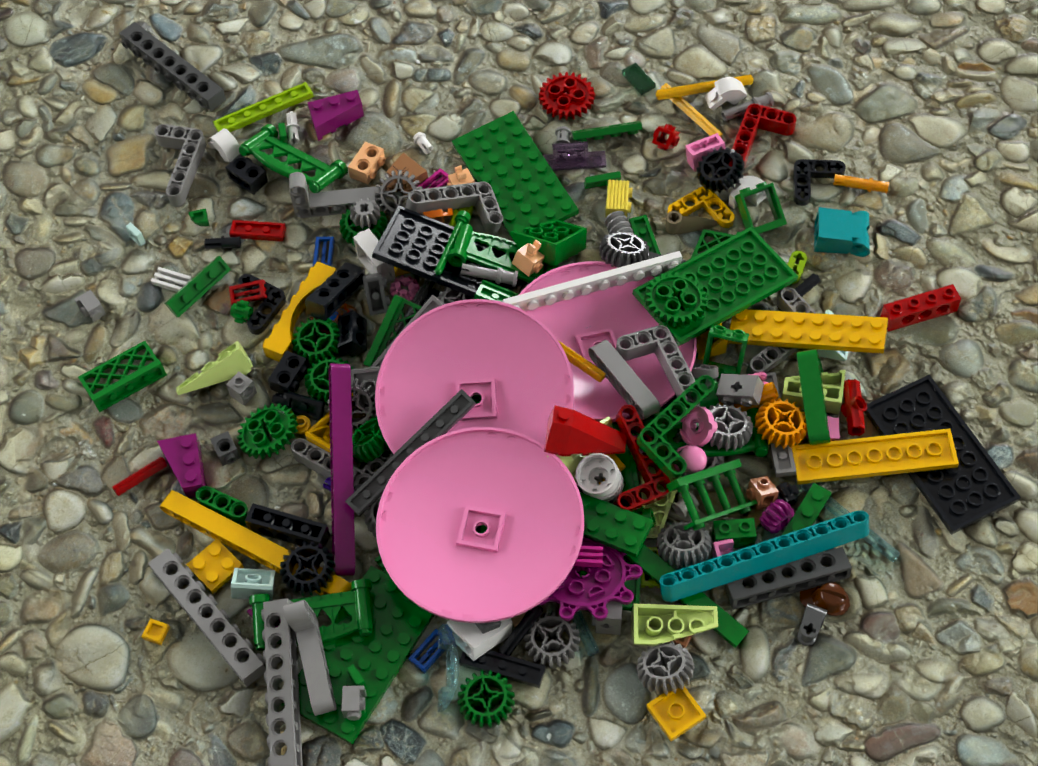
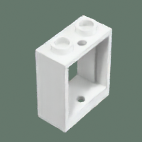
M368 228L353 237L357 257L370 274L381 273V276L386 278V283L393 281L396 278L394 266L372 258L373 251L379 241Z

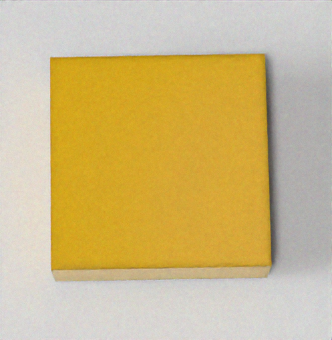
M150 618L141 637L146 641L162 645L170 626Z

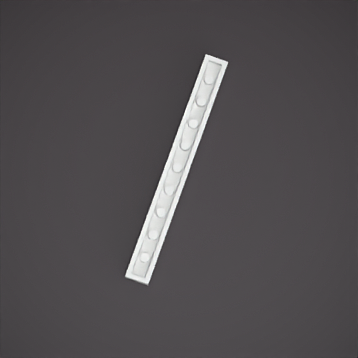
M680 251L506 298L503 299V302L521 308L524 311L534 310L541 306L552 305L559 301L570 300L577 296L588 295L613 286H621L631 281H639L649 276H657L680 265L682 255Z

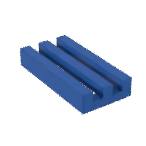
M316 237L313 267L319 258L320 241H323L321 263L332 267L334 237ZM330 241V243H329V252H328V261H327V263H325V260H326V251H327V242Z
M436 628L408 660L425 674L452 644V640ZM439 636L440 638L427 650L420 660H416L430 643ZM443 641H445L440 646V648L430 657V659L424 665H422L429 658V656L439 647V645Z

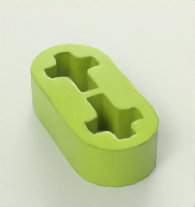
M802 251L793 252L787 264L798 275L797 281L792 284L798 283L801 280L806 266L807 255ZM797 258L801 259L799 264H795Z

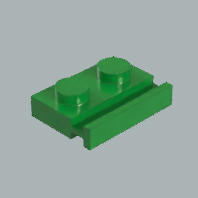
M482 280L474 299L503 302V299L517 296L518 293Z

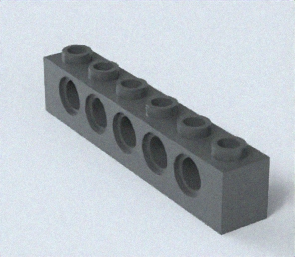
M843 547L831 548L825 552L727 583L724 589L732 609L735 610L822 586L828 582L850 578L852 566Z

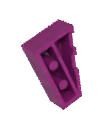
M358 90L307 102L318 141L323 139L322 136L330 132H336V129L344 124L347 126L364 116Z
M196 433L157 441L186 497H196V491L200 487L206 486L201 444Z

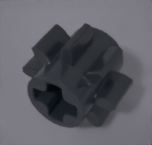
M784 482L776 487L779 491L777 499H783L791 506L798 501L797 497H799L798 494L800 492L796 485L791 486L788 482Z

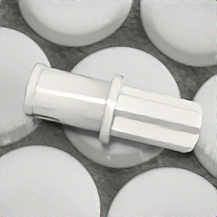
M290 111V113L286 114V131L288 132L289 144L293 145L294 138L296 145L300 142L298 134L300 127L297 124L296 113Z

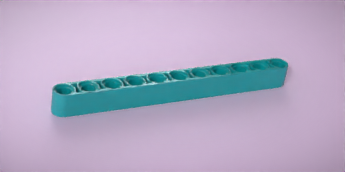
M854 511L661 576L659 580L661 597L664 601L673 602L864 538L869 535V515L865 511Z

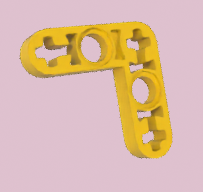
M703 186L668 206L667 213L679 211L682 216H688L703 207L717 221L719 226L730 228L734 224V213L715 193L711 192V190L707 191ZM687 201H692L695 203V205L687 206L685 203ZM716 204L720 206V208L714 210L710 206Z

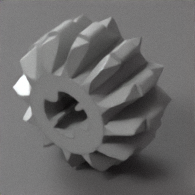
M360 198V202L354 201L353 206L350 207V219L354 222L355 226L360 225L362 229L365 226L370 228L371 224L376 225L377 220H380V207L376 204L375 200L370 201L367 198L363 201Z

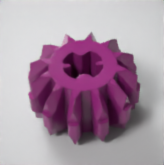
M777 499L762 512L760 523L767 531L776 534L783 530L794 516V509L783 499Z

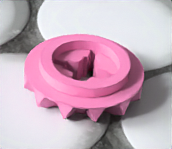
M403 275L399 279L395 278L390 287L392 297L399 295L409 301L414 299L419 290V284L416 279L411 278V276L404 277ZM401 285L408 286V290L402 289Z

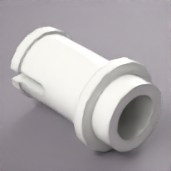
M418 132L413 136L414 143L418 144L425 154L431 152L428 148L433 150V145L426 139L424 133Z

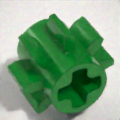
M240 300V302L233 303L230 315L235 318L234 322L243 324L252 316L253 308L248 306V301Z

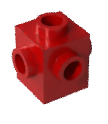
M669 124L658 126L654 131L652 143L658 145L657 148L664 151L673 149L679 143L680 137L678 136L680 132L675 130L676 127Z

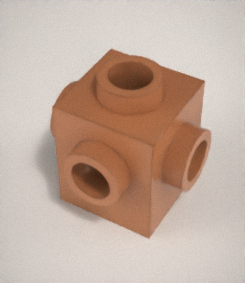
M768 476L750 479L746 490V496L750 501L757 500L758 504L754 505L757 510L765 509L772 502L774 503L779 493L775 484L771 482Z

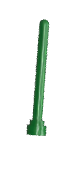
M464 210L457 212L455 217L456 225L436 266V275L442 273L447 263L448 254L454 247L460 227L463 224H468L471 219L470 214Z

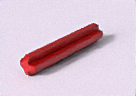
M159 457L115 484L112 488L116 495L120 496L167 467V463L163 457Z

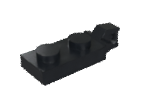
M286 391L284 394L276 393L272 397V403H280L282 407L286 405L295 415H303L317 421L323 417L325 401Z

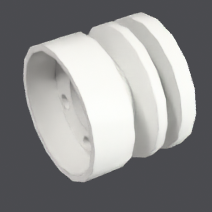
M602 453L590 454L584 457L576 468V481L586 495L610 503L616 500L624 488V478L616 463L608 455Z

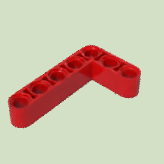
M751 104L746 109L732 149L741 155L745 163L744 165H746L758 129L789 136L795 131L797 118L791 112L759 104Z
M624 405L616 415V422L620 431L627 435L626 444L645 483L622 492L614 501V505L632 512L663 499L669 493L667 484L670 483V479L647 455L645 456L640 453V447L636 441L637 437L632 436L631 431H636L640 434L644 425L635 407ZM622 413L629 414L631 419H625ZM643 435V439L646 442H651L649 435ZM648 467H653L656 470V474L650 473ZM656 485H662L665 491L660 492ZM638 492L645 493L647 499H641ZM620 500H626L629 507L622 506Z

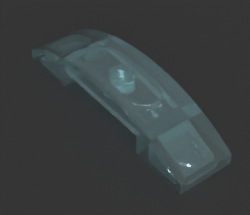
M442 624L438 628V649H446V687L438 690V712H443L450 704L456 691L459 677L458 649L448 624Z

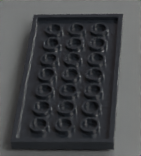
M399 205L372 254L374 259L471 297L475 296L482 280L518 293L517 295H519L525 282L517 279L516 286L512 287V285L500 283L499 285L494 280L460 275L462 267L452 266L448 260L442 273L436 275V266L455 227ZM477 241L474 242L477 250L480 252L488 248L485 244H480ZM491 248L496 258L505 254L504 251ZM509 254L511 261H513L515 256ZM466 260L465 263L473 266L488 268L469 260Z
M930 375L867 404V410L864 412L881 436L951 429L959 462L958 467L908 473L951 535L1020 500L1021 497Z

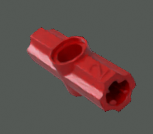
M848 379L844 381L845 403L841 405V412L846 417L848 434L860 436L865 433L863 412L867 410V403L861 397L860 382L856 379Z

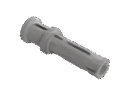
M766 92L763 96L752 97L749 102L721 111L723 120L726 122L744 115L747 107L751 104L773 107L774 99L772 94Z
M462 263L460 275L494 280L499 285L500 283H505L515 287L518 271L510 272L503 270V268L495 270Z

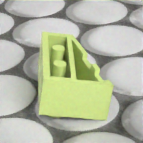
M846 370L830 374L828 372L821 373L826 413L839 414ZM800 375L785 377L781 400L785 401L788 398L789 403L795 402L796 407L804 409Z

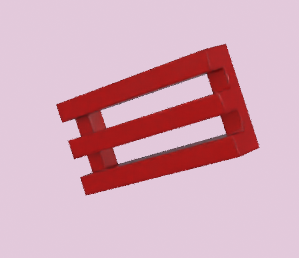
M261 279L230 286L231 305L237 303V301L240 302V300L252 302L266 299L265 280ZM258 285H259V288H257V289L248 290V291H243V292H239V293H235V294H234V291H236V290H241V289H245V288L254 287V286H258ZM255 293H260L259 295H254V296L245 297V298H241V299H236V300H235V298H237V297H242V296H246V295H251V294H255Z

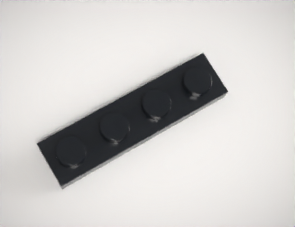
M491 650L475 661L463 651L459 660V665L478 671L483 670L485 673L491 670L493 675L499 672L502 678L506 677L509 680L540 688L546 671V666Z

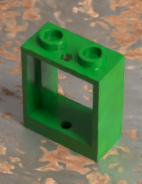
M765 181L757 184L755 189L750 190V187L739 190L740 194L734 196L745 229L752 227L760 234L787 224L773 183L767 184ZM765 191L775 221L754 228L744 198Z
M721 325L711 326L703 364L718 366L719 379L721 374L741 375L749 334L739 329H726ZM714 337L742 343L737 367L709 361Z

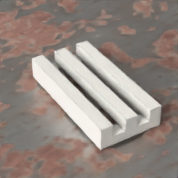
M158 267V272H155L151 283L152 285L178 292L182 287L173 284L185 286L192 277Z

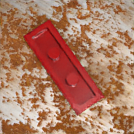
M232 220L229 235L230 237L240 236L241 239L283 242L286 224Z

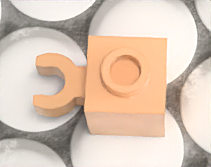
M462 165L455 167V173L448 175L449 183H447V186L475 183L468 168L462 170Z
M534 240L533 245L527 243L517 250L512 264L528 277L534 272L538 273L543 267L542 262L545 256L538 251L541 243L537 240Z

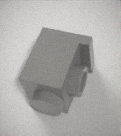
M91 290L74 299L79 310L82 311L85 317L89 316L93 322L106 314L101 303Z
M343 686L341 711L344 718L353 721L361 718L362 710H365L366 707L365 697L367 692L364 686Z

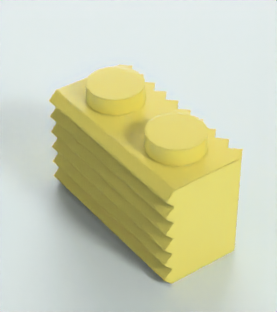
M608 180L606 217L615 211H623L626 217L627 213H631L632 202H628V198H632L633 188H629L628 180Z

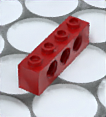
M952 284L884 304L880 317L888 318L887 331L890 332L957 312L961 297Z

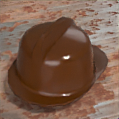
M828 582L822 586L800 591V600L805 607L807 603L828 610V615H843L850 606L847 593L839 584L834 582Z

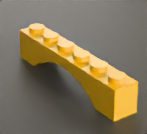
M318 261L314 267L310 268L307 278L301 282L296 295L292 296L288 308L282 312L281 319L273 326L272 333L263 342V350L266 357L279 362L286 350L293 353V332L299 316L306 308L305 299L336 272V268Z

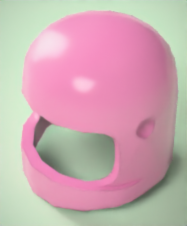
M685 445L676 450L677 453L680 452L679 455L685 460L687 465L683 475H690L705 469L707 456L702 448ZM673 464L674 469L677 472H680L678 466L676 464Z

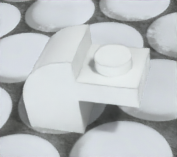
M725 77L715 81V88L704 95L709 108L713 111L726 101L736 105L748 96L742 82L733 77Z
M224 128L210 137L211 141L208 144L211 149L218 150L225 162H232L240 154L239 143L227 129Z
M743 176V178L739 179L740 184L735 183V188L729 193L728 206L732 209L738 206L734 196L740 194L739 190L750 187V190L755 189L757 184L764 181L755 176ZM765 191L745 197L744 200L746 199L757 207L767 196Z

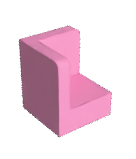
M733 539L713 542L711 552L713 558L734 552Z

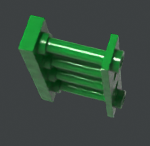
M739 459L675 479L667 484L669 492L677 490L678 493H681L692 522L683 526L684 530L693 528L694 531L705 527V523L736 512H740V515L752 511V506L758 504L757 500L746 503L735 476V470L742 466ZM720 475L728 478L739 506L731 508L719 480L721 478ZM705 480L712 482L723 508L722 512L715 513L704 486ZM690 485L697 488L707 512V517L700 519L688 491Z

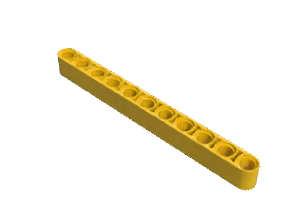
M174 490L169 492L159 506L169 516L215 540L218 539L222 544L275 570L279 574L282 569L280 562H284L283 555H289L288 550ZM297 563L292 570V575L296 573L299 567ZM319 567V568H318V570H317L318 574H320V573L322 572V570H323L322 567ZM332 575L333 581L327 582V589L321 587V593H318L317 590L313 592L319 595L351 591V584L337 575Z

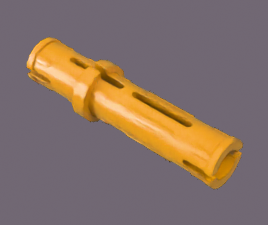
M835 174L833 185L867 190V192L887 193L889 182L873 180V178L863 179Z

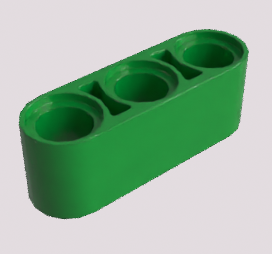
M202 486L196 491V498L199 504L241 526L246 525L245 519L249 510L244 502L209 486ZM227 504L225 507L220 508L221 505Z

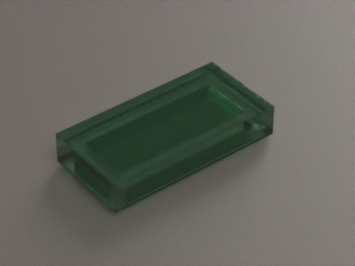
M637 63L622 70V75L641 95L656 88V83Z

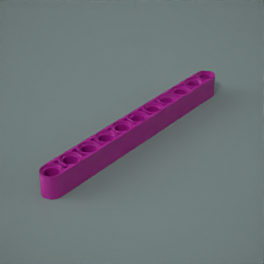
M330 363L329 416L332 555L334 557L333 561L336 563L334 568L336 571L335 575L354 576V510L345 502L354 493L350 364Z

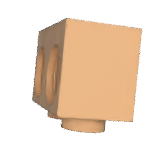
M365 142L348 166L350 178L368 185L376 177L379 168L385 164L384 149Z

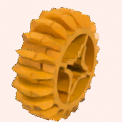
M780 397L776 401L772 398L769 402L763 403L755 416V427L758 428L757 434H762V440L767 439L768 445L774 443L775 448L779 445L783 449L787 445L792 448L795 444L798 445L806 436L805 412H801V407H796L795 402L789 403L788 398L785 401H782Z

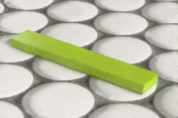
M304 82L212 122L217 132L225 128L231 133L313 98L314 95L308 84Z

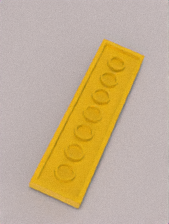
M745 309L732 317L730 330L739 329L748 333L747 345L884 354L888 318ZM728 340V343L730 344H742L739 342Z
M950 428L830 441V443L817 445L802 444L792 447L797 485L957 468L959 465Z

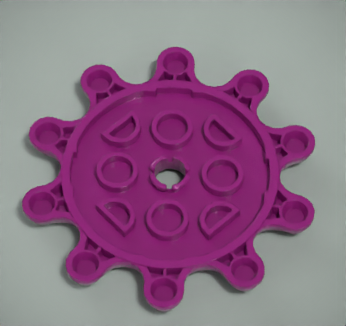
M583 537L581 546L603 547L602 568L573 566L559 588L539 605L547 602L559 603L561 605L559 615L564 621H570L579 610H588L597 621H603L608 615L607 603L616 601L629 605L633 601L634 594L625 587L624 583L629 580L639 579L643 569L639 565L626 563L623 557L627 554ZM586 571L588 574L580 577L577 572Z

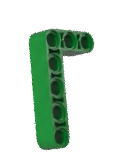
M817 349L797 352L810 445L830 443L821 373H823L821 359Z
M708 375L699 377L644 427L637 437L638 446L671 479L679 478L685 472L687 465L685 460L663 437L714 389L715 382ZM700 383L707 385L708 390H703L700 387ZM686 396H691L694 403L688 402ZM671 409H677L680 412V416H675ZM657 422H663L666 425V429L659 428ZM643 435H649L652 442H646L643 439ZM657 450H663L666 457L659 456ZM671 464L678 465L680 472H675Z

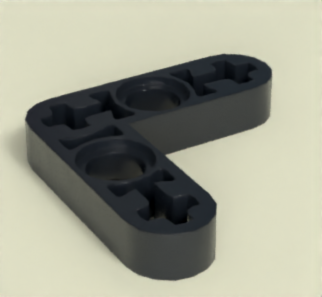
M797 160L793 168L794 202L799 206L807 205L811 197L810 178H835V174L844 175L846 170L844 162L838 160ZM820 166V167H822L824 170H823V171H817V170L815 169V167ZM800 167H803L804 171L800 174ZM804 180L807 184L800 185L797 181ZM804 191V198H801L800 193Z
M244 274L239 277L238 284L261 279L250 274ZM267 282L264 284V287L267 289L265 292L267 298L261 300L262 303L247 322L249 331L255 335L264 332L286 302L284 291ZM258 285V286H254L253 288H252V287H249V288L241 289V291H248V290L257 289V288H259V285ZM269 308L272 310L270 314H262L264 309Z

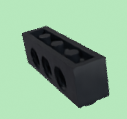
M345 262L305 299L306 315L326 321L364 285L362 276H365V268Z
M254 503L245 519L249 530L299 546H303V541L306 542L307 546L313 541L315 547L320 543L325 548L331 536L326 524Z

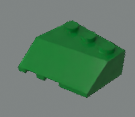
M553 220L539 224V228L526 227L523 232L510 231V235L519 249L527 243L533 245L534 240L539 241L541 247L538 251L545 256L543 262L549 266H557L559 263L586 249L587 228L560 220Z

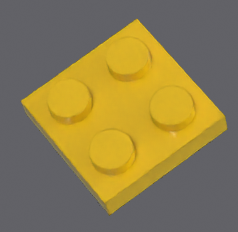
M218 539L214 540L186 564L212 594L233 577L234 568H244L243 564Z
M685 686L683 690L676 689V694L669 691L667 695L663 693L646 704V708L670 741H673L706 719V714Z

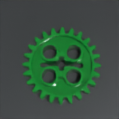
M668 272L666 277L661 273L660 279L654 277L653 282L650 281L649 286L646 287L644 296L648 312H653V318L658 316V322L665 320L666 325L672 322L674 327H676L677 323H680L683 327L684 322L691 325L692 320L697 322L698 317H702L703 312H705L707 298H705L706 292H702L703 286H698V280L692 282V276L687 279L685 278V273L679 276L678 272H675L674 276Z
M272 403L270 408L264 405L263 410L257 408V413L251 412L252 417H245L247 422L240 424L243 429L237 431L240 434L237 436L242 451L249 457L253 456L257 459L260 456L261 459H264L266 455L271 458L274 452L278 455L279 449L285 450V444L291 445L289 440L295 438L293 433L298 432L296 427L299 424L296 421L297 417L290 408L288 409L286 405L282 407L280 403L277 406ZM263 421L266 423V425H267V430L269 431V433H270L271 436H272V439H273L272 442H271V439L268 437L269 434H268L266 428H265L264 425H263Z

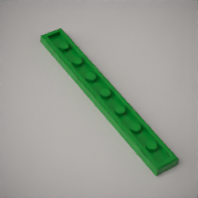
M644 544L637 557L625 555L633 564L641 566L643 572L659 585L661 576L676 571ZM703 592L678 600L683 605L717 606L718 628L713 630L734 648L749 633V630Z

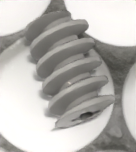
M623 211L612 212L606 217L605 225L609 233H615V231L622 233L624 231L625 233L635 235Z

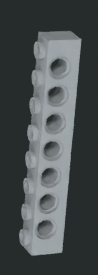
M166 549L148 563L152 572L244 685L248 687L266 671L262 655L260 653L255 654L252 651L254 647L247 638L242 639L240 636L242 632L235 623L231 625L228 622L230 618L223 609L218 610L216 607L218 603L211 594L207 596L204 593L205 587L199 580L195 582L192 578L194 574L188 566L184 568L181 565L183 561L176 552L172 554L169 549ZM177 570L175 574L169 575L172 571ZM189 584L187 588L181 589L183 585ZM200 598L198 603H193L195 599ZM213 613L209 618H204L206 614ZM225 627L222 632H216L218 628ZM231 642H237L234 647H228ZM243 657H249L246 662H240Z
M287 598L263 602V609L261 611L262 620L264 621L262 638L265 642L263 659L266 663L264 680L267 684L265 702L268 705L266 723L269 726L267 745L270 748L268 766H303L296 633L287 623L283 610V605L294 602ZM281 619L280 625L275 628V623ZM282 640L281 646L276 648L277 642ZM283 661L282 667L277 669V664ZM283 681L284 686L278 691V685ZM284 702L285 707L279 712V706ZM286 724L285 731L280 733L281 726ZM286 745L287 751L284 755H281V749Z

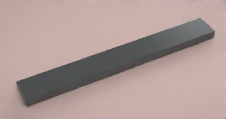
M461 389L345 502L361 516L382 496L389 479L409 455L425 443L446 434L476 405V402Z

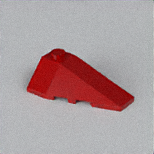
M554 405L548 418L544 452L559 456H571V454H582L584 456L589 455V453L624 454L627 435L580 412Z

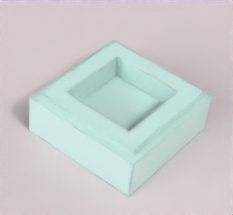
M131 222L126 225L129 237L139 246L144 245L146 242L142 232Z

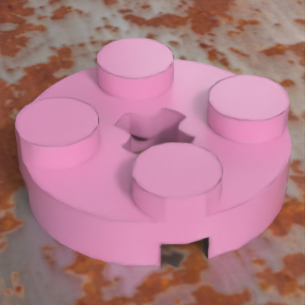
M701 406L695 407L680 421L683 422L680 434L684 442L699 447L707 444L718 428L710 410Z

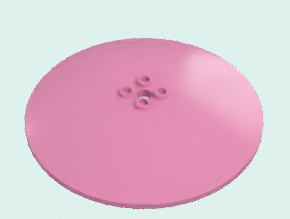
M585 261L560 266L540 275L528 284L519 295L618 267H611V264H606L603 261ZM653 276L526 311L540 320L554 334L558 341L594 365L595 363L588 353L589 348L604 340H608L616 349L619 337L659 326L656 320L632 294L633 289L654 279ZM696 337L678 347L691 372L697 351ZM655 353L626 361L657 398L661 407L674 398L676 394ZM570 363L574 381L573 410L597 421H601L609 416L612 422H616L617 413L622 406L628 405L627 402L606 377L602 382H598ZM622 413L625 419H631L629 414Z
M468 299L447 303L428 311L414 320L399 334L387 351L378 373L375 388V407L378 424L393 454L461 389L471 398L474 395H480L482 400L447 433L474 427L503 428L529 436L545 446L548 418L554 405L572 410L574 407L572 370L566 353L554 334L540 320L521 308L508 303L487 299Z
M474 427L449 432L436 437L416 449L400 464L389 479L380 499L376 518V538L379 553L386 571L398 589L413 603L429 613L441 618L465 623H489L509 619L525 613L546 600L559 588L572 570L579 555L584 534V510L581 495L573 476L560 458L555 454L544 452L545 446L529 436L494 427ZM480 525H485L487 530L484 533H478L476 528Z

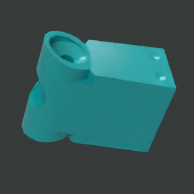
M819 207L814 221V252L851 253L858 257L868 256L870 254V238L867 232L870 226L869 213L867 211L852 213V211Z

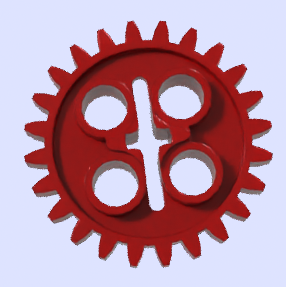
M568 72L564 76L559 73V77L552 75V80L547 78V83H542L539 93L542 109L547 110V114L552 113L553 118L559 115V120L563 116L566 120H568L569 116L574 120L575 115L581 117V112L587 114V109H591V104H594L595 99L594 87H591V82H587V78L581 79V74L575 77L574 72L571 76L568 75Z

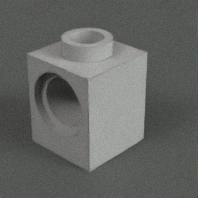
M238 372L226 384L230 396L244 406L257 393L253 380L241 372Z

